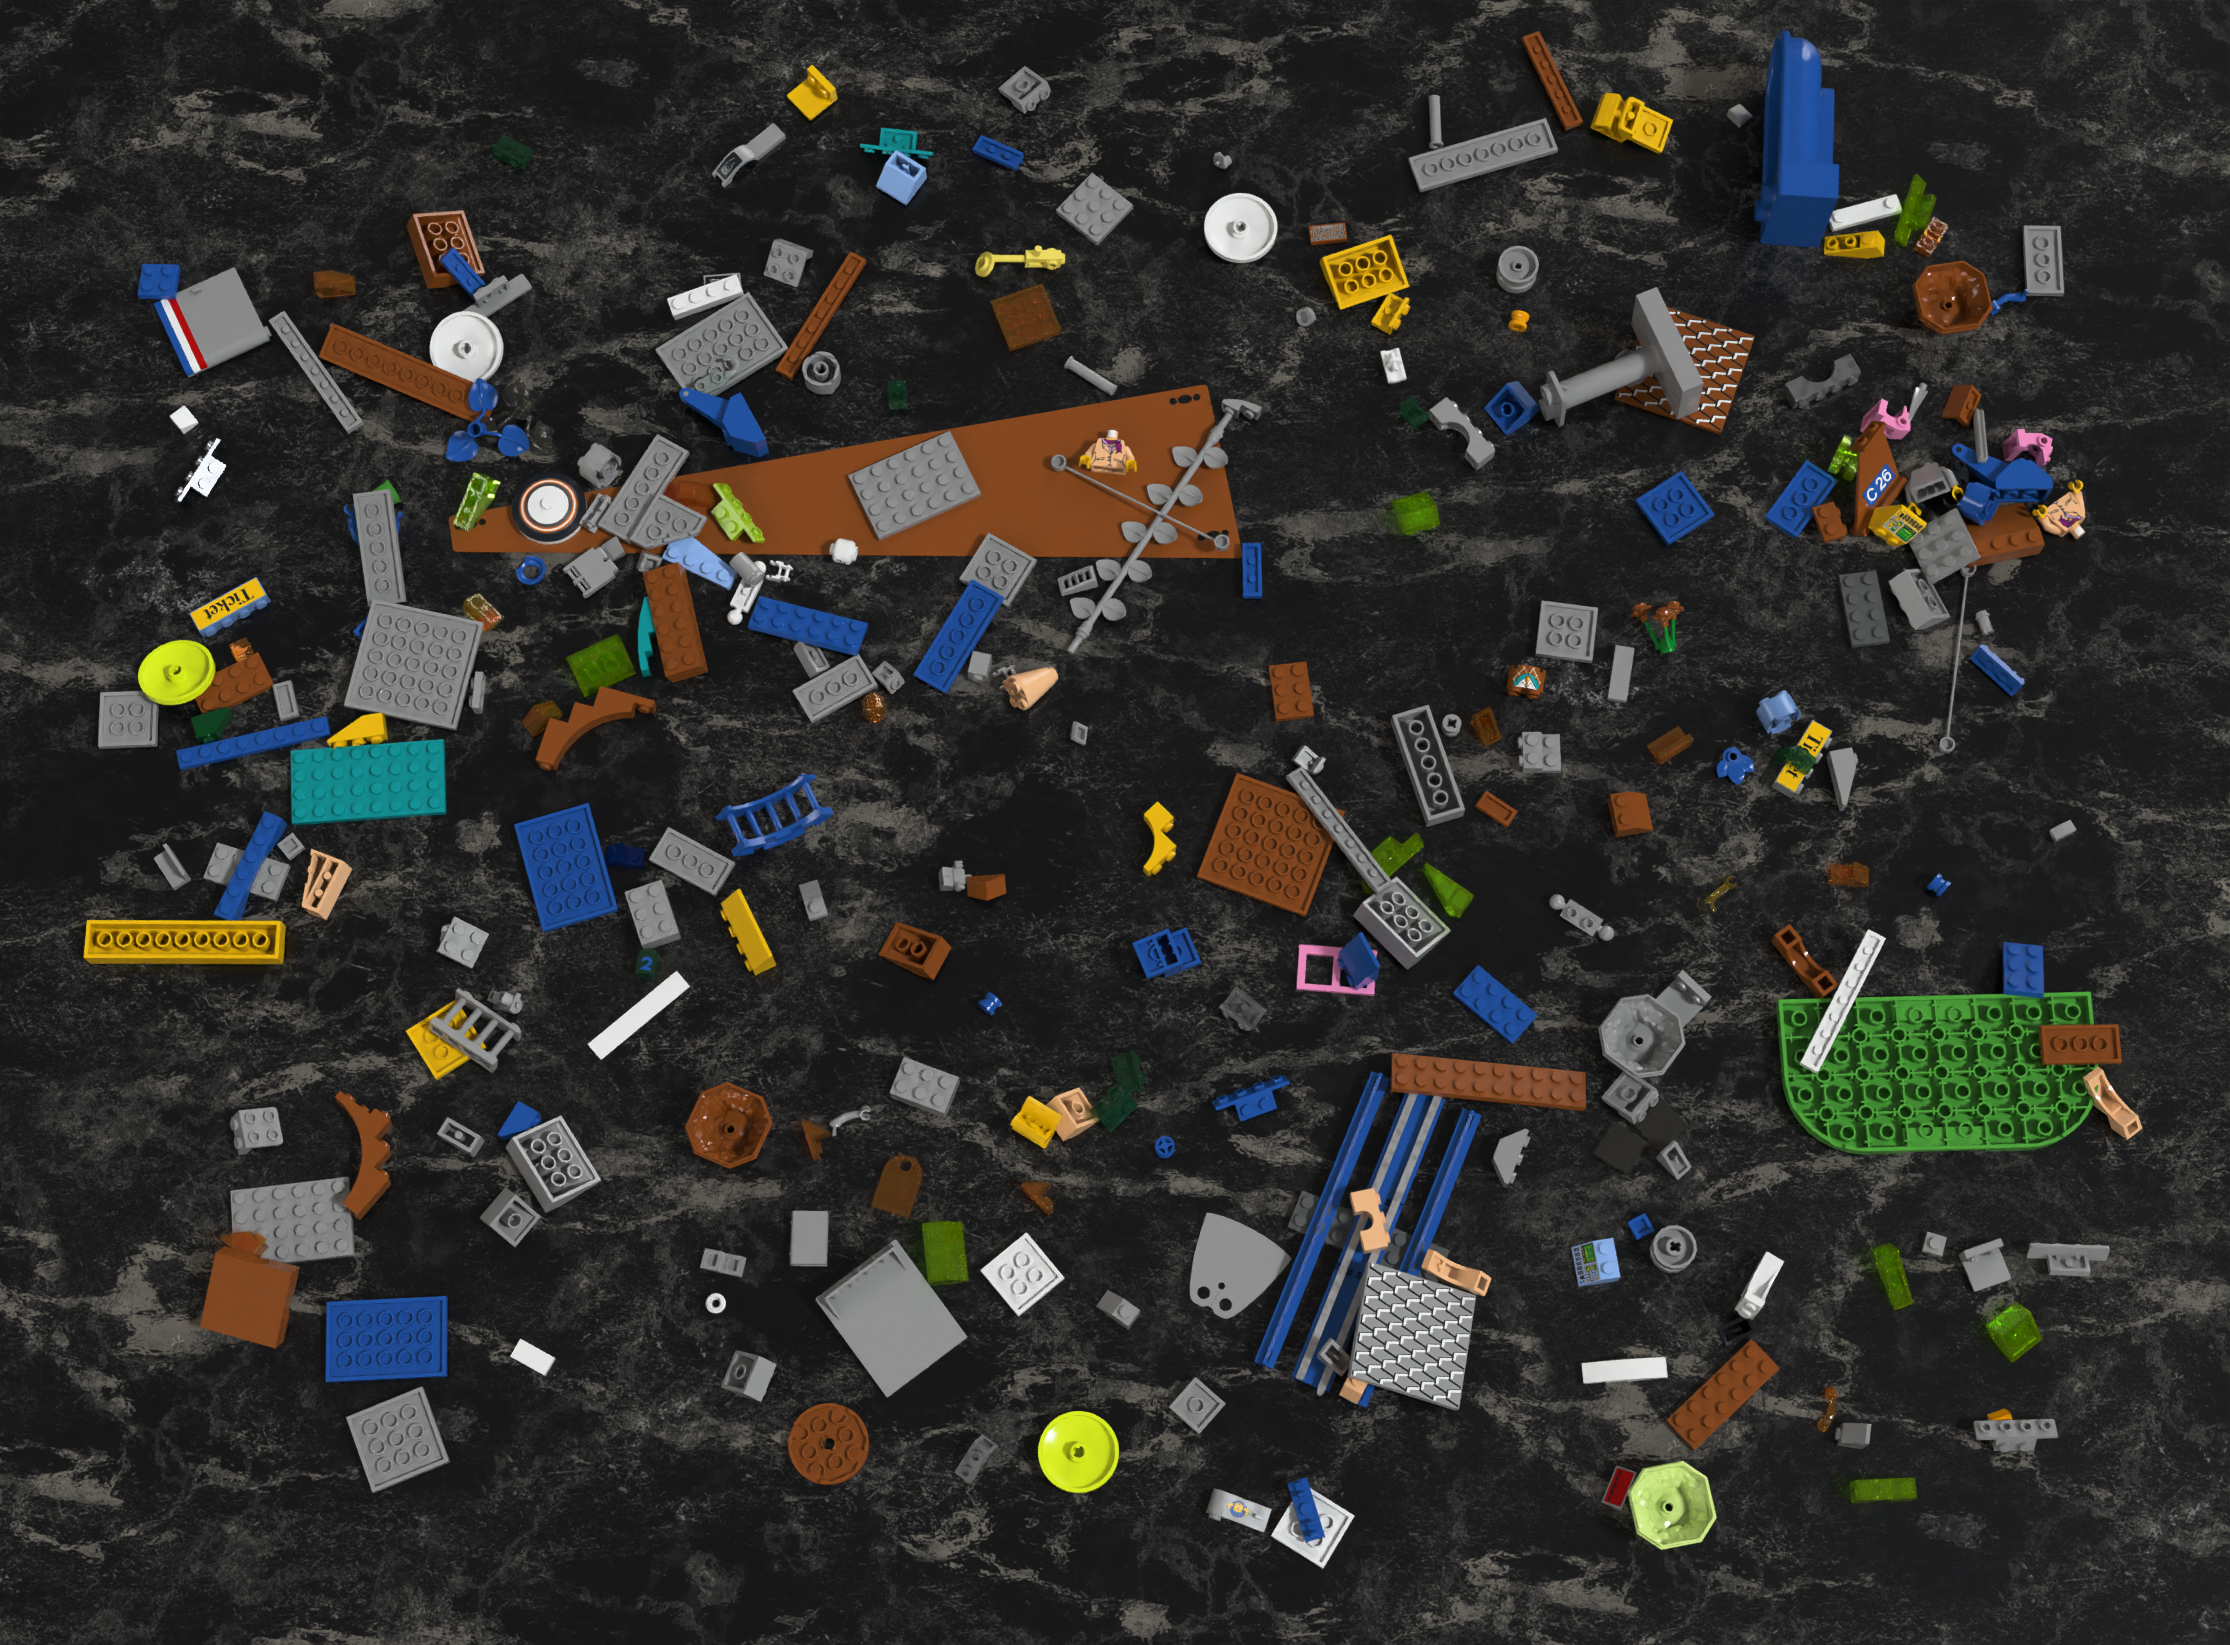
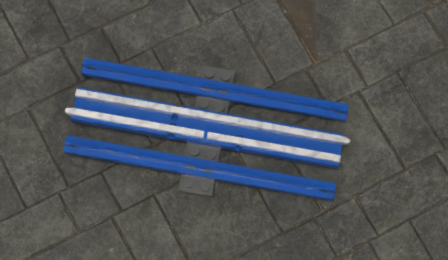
M1373 1071L1370 1074L1321 1198L1305 1191L1301 1192L1287 1228L1301 1233L1305 1237L1254 1361L1273 1370L1323 1244L1326 1243L1342 1250L1291 1377L1317 1388L1318 1396L1323 1395L1324 1392L1329 1393L1336 1372L1321 1362L1317 1355L1329 1338H1332L1346 1351L1357 1322L1367 1262L1370 1261L1432 1282H1438L1437 1278L1426 1274L1427 1271L1421 1268L1428 1249L1435 1250L1445 1258L1449 1254L1450 1250L1433 1244L1432 1240L1482 1116L1474 1113V1110L1469 1111L1463 1108L1414 1234L1411 1235L1396 1229L1395 1225L1445 1099L1439 1096L1405 1093L1367 1189L1374 1188L1375 1193H1379L1381 1204L1378 1206L1380 1212H1383L1386 1223L1383 1224L1384 1231L1389 1233L1390 1243H1388V1247L1385 1250L1363 1254L1359 1233L1360 1231L1370 1229L1372 1227V1220L1364 1214L1354 1216L1352 1210L1339 1206L1390 1080V1078L1383 1076L1382 1073L1378 1074ZM1367 1384L1362 1401L1360 1398L1356 1405L1363 1408L1367 1407L1375 1385Z

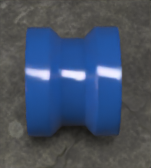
M1938 874L1927 888L1936 892V896L1940 897L1951 882L1945 881L1942 875Z
M988 991L985 994V998L978 1002V1005L987 1014L992 1016L995 1013L994 1010L997 1007H1001L1002 1003L995 995Z
M1162 1136L1157 1139L1155 1152L1160 1158H1169L1174 1153L1175 1146L1170 1137Z

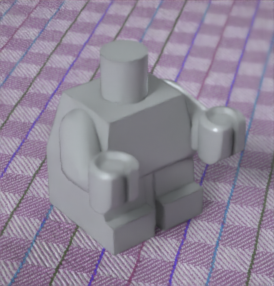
M955 861L952 868H941L939 871L940 891L956 890L959 892L965 889L966 877L972 875H965V871L962 869L963 861Z

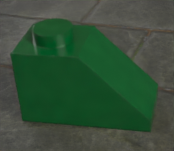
M228 706L191 718L196 738L201 744L212 743L221 737L233 716Z

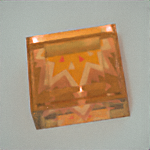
M246 637L229 645L236 662L254 654Z

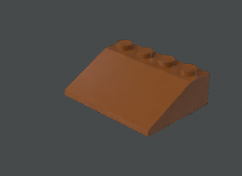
M464 210L412 214L407 224V229L428 289L442 288L458 283L439 261L450 248H455L478 276L485 274Z
M2024 503L1997 507L1989 522L1984 521L1985 525L1977 524L1962 517L1981 558L1968 564L1967 568L1974 565L1981 566L2036 555L2041 552L2045 545L2040 528Z

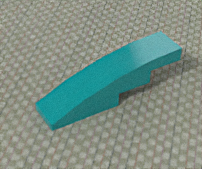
M648 596L644 597L638 628V655L643 677L651 675L647 658L654 656L651 639L657 638Z

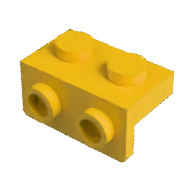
M1392 293L1388 294L1371 321V325L1388 334H1391L1393 329L1397 330L1401 323L1400 318L1402 315L1406 316L1410 309L1409 298L1406 297L1403 300Z

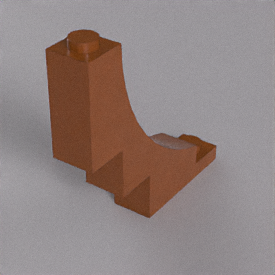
M600 686L593 707L575 702L568 723L552 718L549 719L535 759L539 768L546 771L551 769L557 770L566 751L584 733L605 722L623 718H634L636 709L645 714H649V712L655 713L656 703L651 699Z

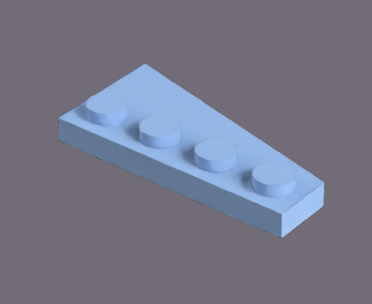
M694 537L670 543L662 556V560L670 564L679 562L686 571L726 590H730L738 575L735 570Z

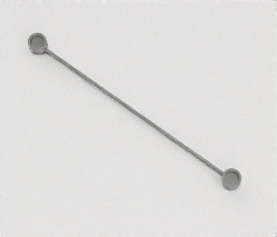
M1055 455L1052 458L1051 463L1054 470L1063 471L1067 469L1214 541L1215 548L1219 551H1225L1229 548V538L1226 535L1221 534L1214 539L1068 467L1066 458L1063 455Z
M1966 565L1960 569V573L1965 577L1947 733L1946 737H1943L1938 745L1939 750L1943 753H1950L1955 747V741L1949 737L1967 583L1968 577L1974 575L1976 565L1967 568Z

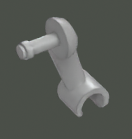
M866 1105L861 1110L846 1112L831 1120L829 1126L833 1127L832 1136H836V1128L848 1120L860 1117L863 1120H869L870 1115L863 1112H870L871 1108Z

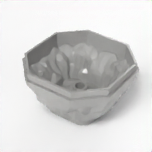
M1649 994L1620 998L1598 1028L1603 1056L1634 1079L1663 1075L1685 1045L1681 1017ZM1635 1040H1640L1642 1044H1637Z

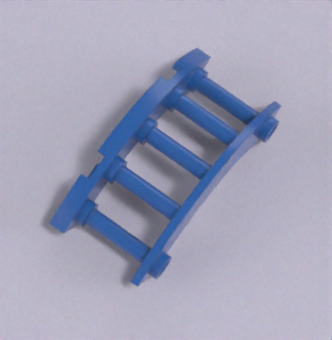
M801 774L794 782L767 797L739 806L724 807L721 813L716 816V819H727L738 841L737 845L731 850L733 856L753 854L754 850L758 848L767 850L806 833L804 829L813 824L816 827L834 814L831 807L822 808V806H819L809 783L817 778L816 775ZM802 788L813 809L812 813L806 817H802L792 796ZM783 799H786L796 820L794 824L786 828L782 826L772 805ZM766 808L776 831L769 835H763L753 812ZM746 816L756 838L749 840L744 838L735 819L736 817Z

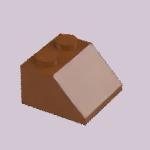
M1630 791L1610 794L1608 806L1615 837L1653 831L1646 794Z

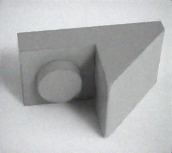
M818 880L799 885L809 920L813 921L828 916Z

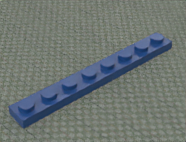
M327 716L177 750L179 768L182 771L331 736Z

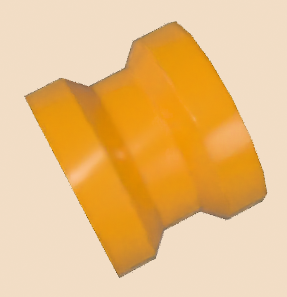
M1520 310L1512 311V320L1509 322L1508 327L1517 332L1526 331V322L1529 320V314Z

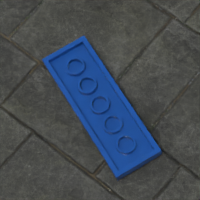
M972 579L914 672V677L947 694L1005 598Z
M759 596L749 621L748 629L857 656L867 632L868 623Z

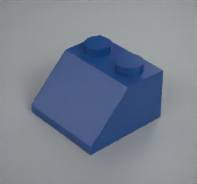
M1518 381L1507 383L1484 407L1507 436L1527 423L1541 409Z

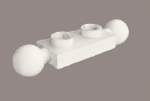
M761 561L754 562L765 573V564ZM742 578L730 603V606L735 609L731 610L727 615L729 623L737 625L742 621L741 612L748 614L763 580L755 587H751Z

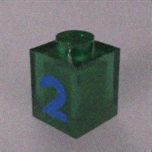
M650 948L639 950L635 967L637 977L656 980L661 960L656 950Z

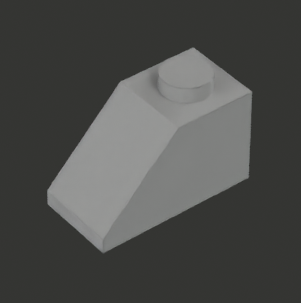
M1108 1290L1096 1305L1098 1309L1127 1330H1129L1140 1315L1138 1308Z
M1842 1423L1839 1428H1836L1835 1439L1838 1440L1837 1445L1863 1449L1869 1445L1871 1424Z

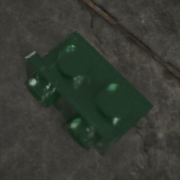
M502 134L496 144L492 143L490 145L492 155L496 159H503L511 167H518L521 170L526 167L534 155L533 149L505 134Z
M1132 1049L1129 1050V1053L1111 1057L1121 1096L1144 1090L1143 1084H1146L1144 1072L1140 1073L1138 1066L1141 1065L1139 1054H1135Z

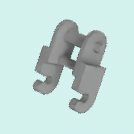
M1009 665L1008 668L1004 666L998 669L997 673H992V675L996 677L1003 674L1007 678V672L1009 671L1014 675L1016 674L1014 670L1015 665ZM1003 685L1000 686V690L1005 689Z

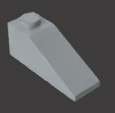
M1852 747L1829 751L1826 756L1839 811L1844 810L1847 805L1856 764H1858L1857 755L1853 753Z

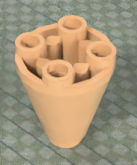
M1045 667L1008 676L1003 681V686L1011 696V705L1022 710L1029 709L1058 680V674L1053 667Z

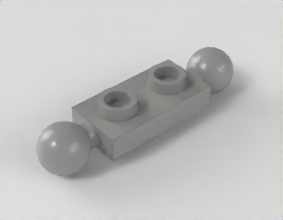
M1558 894L1550 898L1549 904L1553 909L1563 910L1560 914L1561 917L1589 935L1594 936L1595 932H1598L1599 937L1604 941H1609L1613 938L1614 930L1610 926H1601L1603 919L1572 899L1565 903L1564 898Z

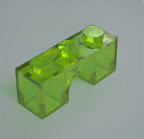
M1915 1478L1868 1479L1850 1482L1852 1503H1869L1880 1500L1912 1501L1917 1498Z

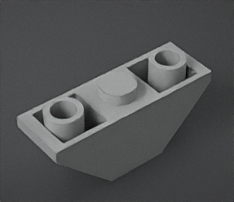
M1523 1129L1504 1137L1498 1142L1491 1162L1502 1186L1507 1188L1509 1183L1513 1184L1517 1173L1513 1172L1516 1165L1520 1166L1524 1156L1520 1154L1522 1147L1527 1148L1530 1137L1527 1136L1528 1129Z

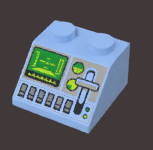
M1613 1238L1591 1241L1571 1247L1578 1287L1619 1280L1620 1272Z

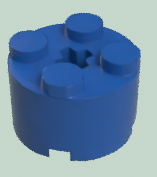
M1969 482L1963 499H1960L1957 504V509L1960 510L1962 517L1977 524L1985 525L1984 521L1989 522L1997 510L1999 503L1996 502V497H2000V493L1979 482Z

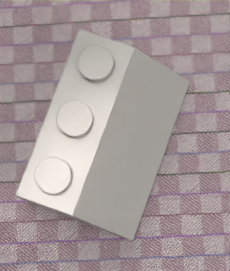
M1922 569L1904 570L1888 581L1891 585L1892 593L1897 596L1900 602L1901 609L1909 618V624L1915 630L1926 629L1950 618L1933 584L1930 585Z

